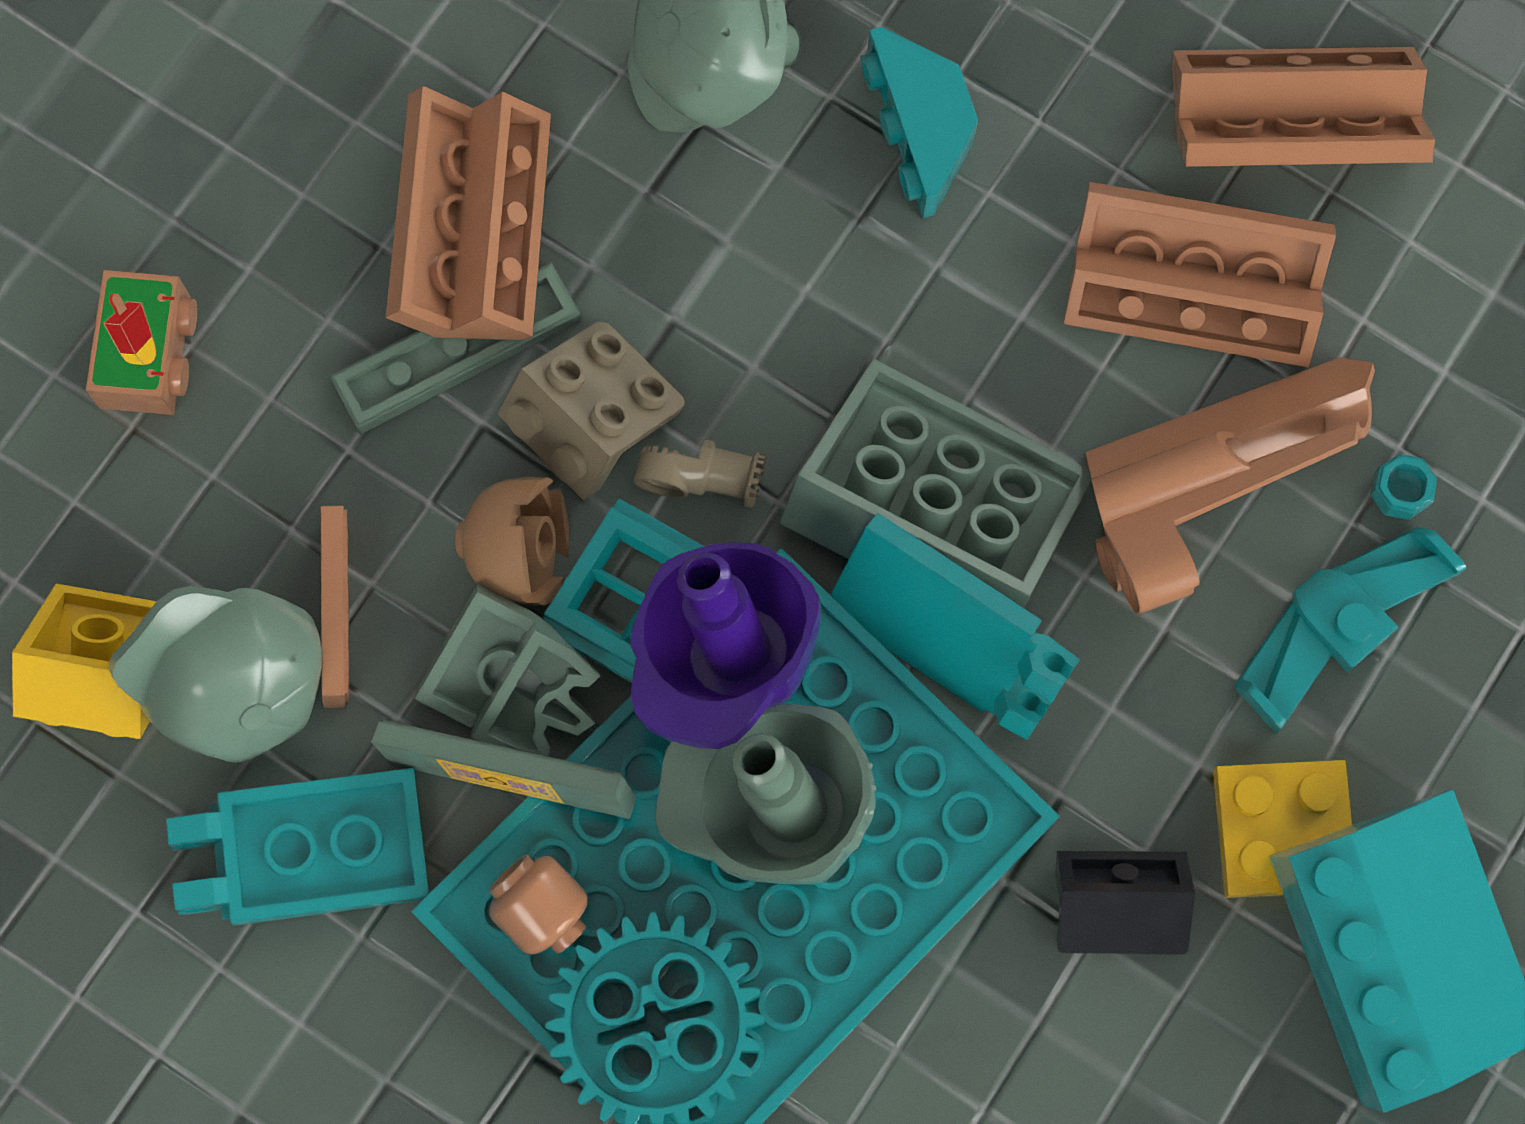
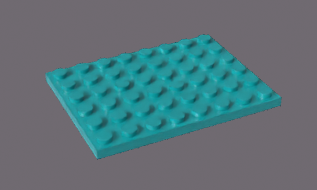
M782 548L777 554L794 563L801 573L813 584L819 595L821 620L818 639L803 679L793 696L781 704L818 706L837 711L848 722L869 762L873 764L871 770L876 786V806L873 818L865 831L859 847L850 854L837 872L823 882L809 885L749 881L728 874L715 861L703 859L678 850L665 841L660 835L655 818L665 751L671 741L650 732L634 712L630 696L566 759V761L621 773L637 797L630 819L528 796L411 911L548 1052L555 1046L565 1042L564 1034H557L546 1029V1022L564 1017L565 1011L548 1000L549 994H569L571 986L565 982L558 972L560 968H569L580 972L584 964L579 959L575 950L578 945L589 949L593 953L602 949L598 940L597 929L603 928L616 940L623 937L621 927L623 917L628 916L636 931L642 932L646 931L649 914L656 912L661 931H670L674 920L678 915L684 916L685 936L693 938L696 932L705 924L710 927L707 947L711 950L729 940L732 943V949L725 960L726 965L731 967L747 962L750 966L746 975L738 981L739 987L759 988L761 995L753 1002L745 1005L746 1012L765 1016V1023L763 1025L746 1029V1036L762 1044V1049L759 1053H741L739 1060L746 1064L753 1072L750 1079L740 1078L731 1074L727 1080L737 1098L732 1102L715 1093L710 1097L715 1117L710 1120L696 1106L689 1110L690 1124H763L1060 817ZM525 854H528L532 860L542 856L553 857L587 893L588 904L579 918L586 925V928L567 949L559 954L551 947L537 954L524 953L490 917L489 909L494 897L488 892L489 888L508 867ZM681 963L673 964L662 972L659 987L668 997L683 999L691 995L696 989L698 977L695 971L688 965ZM609 983L603 986L597 993L595 999L596 1010L603 1017L609 1019L620 1018L630 1010L633 994L623 984ZM707 1001L670 1015H662L659 1012L658 1006H650L645 1009L646 1020L644 1022L599 1034L597 1041L600 1045H607L643 1031L650 1032L654 1041H661L666 1038L665 1027L668 1024L707 1015L713 1011L714 1006L711 1002ZM692 1028L686 1031L678 1043V1052L681 1058L693 1065H700L710 1061L717 1049V1041L713 1034L702 1028ZM637 1047L626 1048L615 1059L613 1065L614 1074L622 1083L628 1085L639 1084L650 1074L652 1068L651 1057L643 1049ZM571 1058L556 1059L566 1070L573 1065ZM583 1079L579 1080L578 1082L584 1088L586 1083ZM598 1096L595 1100L602 1106L604 1100ZM618 1109L613 1118L619 1124H625L626 1111ZM642 1115L638 1124H651L650 1116ZM675 1115L665 1116L664 1124H678Z

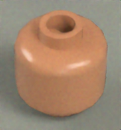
M528 854L523 855L508 867L489 888L488 892L494 897L489 909L491 919L526 954H537L549 947L559 954L567 949L586 928V925L579 918L588 904L587 893L551 856H542L532 860Z

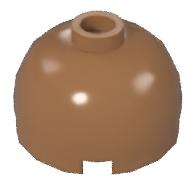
M548 477L507 479L482 490L468 509L465 521H461L457 527L455 545L458 556L464 559L466 569L476 585L480 584L518 605L545 606L553 601L565 578L553 577L555 555L558 552L568 558L570 548L569 518L565 499L561 490H548L547 488L553 480Z

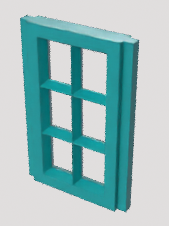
M618 499L614 507H611L544 613L543 620L550 624L577 652L632 683L636 656L631 649V633L645 594L602 570L620 540L662 564L681 553L704 546L625 501ZM595 580L640 605L622 635L577 610Z

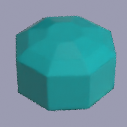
M1399 454L1382 464L1375 471L1370 496L1384 515L1409 520L1427 509L1434 502L1437 477L1424 459Z

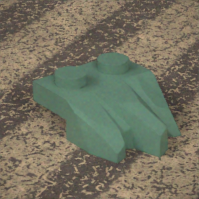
M477 584L416 688L415 700L472 728L471 738L476 741L549 756L550 745L544 733L547 725L578 736L596 723L592 715L569 694V690L573 686L589 687L600 677V674L550 624L538 615Z

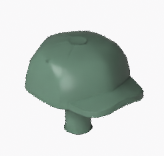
M638 0L633 42L628 57L629 80L637 105L645 119L659 131L683 133L704 125L714 128L731 125L762 104L778 88L783 70L790 68L799 57L802 44L801 35L796 25L787 21L784 0Z
M191 585L173 589L156 601L134 632L111 656L108 669L118 687L140 704L142 711L151 724L172 742L194 752L237 763L252 759L270 750L272 747L278 746L296 735L306 726L318 691L323 660L319 633L313 618L304 609L258 589L239 588L225 592Z
M779 704L766 709L754 726L737 743L721 749L697 748L671 741L665 751L655 822L661 837L678 850L703 859L715 861L722 870L732 876L749 881L776 884L809 885L820 883L837 872L850 854L859 847L865 831L872 821L876 806V786L871 770L873 764L869 762L848 722L837 711L818 706Z

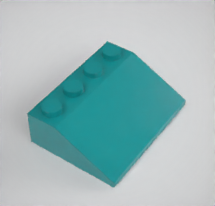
M1453 789L1269 856L1362 1106L1382 1113L1388 1112L1446 1090L1525 1049V979Z

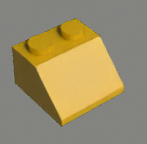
M56 583L12 652L13 717L36 720L50 726L63 725L102 732L111 737L141 739L150 721L142 711L140 704L118 687L108 667L111 656L134 632L156 601Z

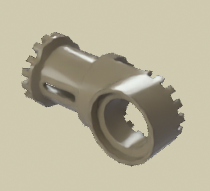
M708 439L704 440L699 459L684 453L678 454L679 451L677 450L669 452L668 448L663 447L662 453L658 452V446H653L652 452H650L651 446L641 449L633 478V483L639 488L671 498H685L688 496V493L702 496L705 491L742 499L745 507L754 509L760 486L757 485L762 482V478L757 476H763L767 454L757 452L751 457L716 448L715 441Z

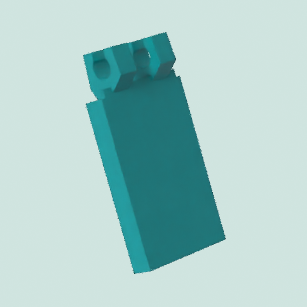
M877 513L866 526L830 594L887 650L980 712L984 713L987 710L993 715L996 713L999 725L1028 740L1063 684L1080 661L1078 657L1051 637L1035 633L1042 622L1041 619L880 513Z
M414 768L217 793L218 803L210 804L211 813L166 818L168 844L172 846L173 851L204 848L212 845L215 848L218 878L172 884L175 910L178 911L179 915L212 912L221 909L222 921L231 920V924L236 926L422 901L429 894Z

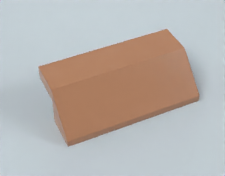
M1414 47L1173 51L1172 71L1176 139L1186 167L1433 162L1435 138L1422 117L1427 68Z
M425 86L416 89L408 95L385 318L436 338L526 340L533 336L551 121L550 113L505 92L493 96L474 108Z
M1089 182L1077 238L1064 324L1309 368L1324 314L1321 290L1336 238L1335 225Z

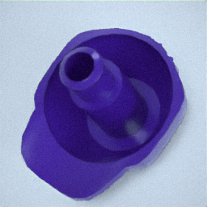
M729 542L711 544L681 553L663 563L654 575L644 596L631 633L630 644L636 656L630 694L637 718L650 732L680 744L704 749H721L737 743L754 726L766 709L789 700L803 679L818 639L821 620L820 599L813 584L801 573L794 563L781 557L772 549L756 543Z

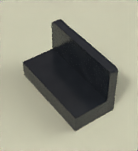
M1057 851L1055 874L1060 902L1057 930L1059 952L1095 954H1185L1188 952L1195 889L1187 852Z

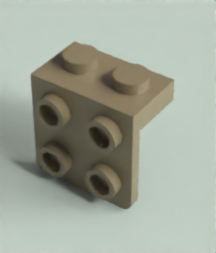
M596 322L522 368L497 415L510 427L516 436L521 438L554 471L560 480L565 482L585 501L601 489L621 454L678 416L684 407L685 401L682 395L611 325L605 322Z

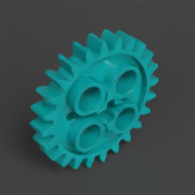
M652 912L647 920L646 931L642 932L636 931L628 916L623 917L621 926L623 937L616 940L603 928L597 929V936L602 949L593 953L589 949L578 945L575 950L579 959L584 964L580 972L569 968H560L558 972L565 982L571 986L569 994L553 993L549 994L548 998L555 1006L565 1010L564 1017L546 1022V1029L548 1031L564 1034L565 1042L549 1051L550 1057L552 1059L571 1058L573 1063L562 1074L560 1080L563 1084H570L583 1079L586 1085L581 1091L577 1102L584 1106L599 1096L604 1100L600 1120L605 1123L614 1116L618 1109L626 1111L625 1124H638L642 1115L650 1116L651 1124H664L665 1116L673 1114L678 1124H690L689 1110L696 1106L711 1120L715 1117L710 1097L717 1093L733 1102L737 1096L727 1081L731 1074L750 1079L753 1074L750 1068L739 1060L741 1053H759L762 1049V1044L746 1036V1029L763 1025L765 1023V1016L746 1012L745 1005L753 1002L761 995L760 989L755 987L740 988L738 981L749 971L750 966L747 962L731 967L726 965L725 960L732 949V943L729 940L713 950L707 947L710 927L706 924L696 932L693 938L685 936L684 916L682 915L677 916L670 931H661L656 912ZM681 963L688 965L695 971L698 977L696 989L691 995L683 999H674L665 995L659 987L662 972L673 964ZM609 983L623 984L633 994L630 1010L620 1018L609 1019L603 1017L596 1010L595 999L597 993L603 986ZM707 1001L711 1002L714 1006L713 1011L707 1015L668 1024L665 1027L666 1038L661 1041H654L650 1032L644 1031L607 1045H600L597 1041L599 1034L644 1022L646 1020L645 1009L650 1006H658L659 1012L662 1015H670ZM692 1028L708 1030L717 1041L715 1055L704 1064L693 1065L687 1063L678 1052V1043L681 1036ZM637 1047L650 1055L652 1068L644 1081L639 1084L628 1085L616 1078L613 1065L621 1051L626 1048Z

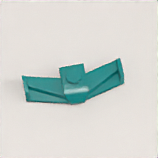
M1416 527L1333 569H1319L1292 593L1291 603L1233 687L1272 731L1277 734L1283 728L1331 656L1348 673L1399 628L1384 611L1460 575L1467 568L1465 563L1435 531Z

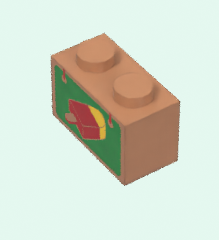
M103 270L86 384V392L99 409L174 415L176 397L186 394L189 381L187 358H182L185 336H193L197 324V302L191 298L179 276Z

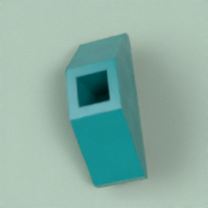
M883 27L875 28L869 32L867 54L860 56L862 72L868 89L870 91L879 89L885 109L879 110L880 124L885 140L889 146L897 144L904 164L898 166V175L903 193L907 201L917 200L922 218L924 219L935 215L974 143L978 117L958 64Z

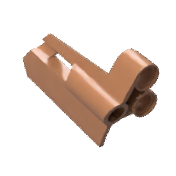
M1339 357L1085 452L1106 534L1095 540L1097 557L1110 587L1115 592L1123 590L1125 598L1135 614L1140 615L1190 596L1194 593V587L1200 585L1195 564L1176 528L1177 525L1358 444L1359 439L1366 437L1372 419L1370 386L1375 373L1373 363Z

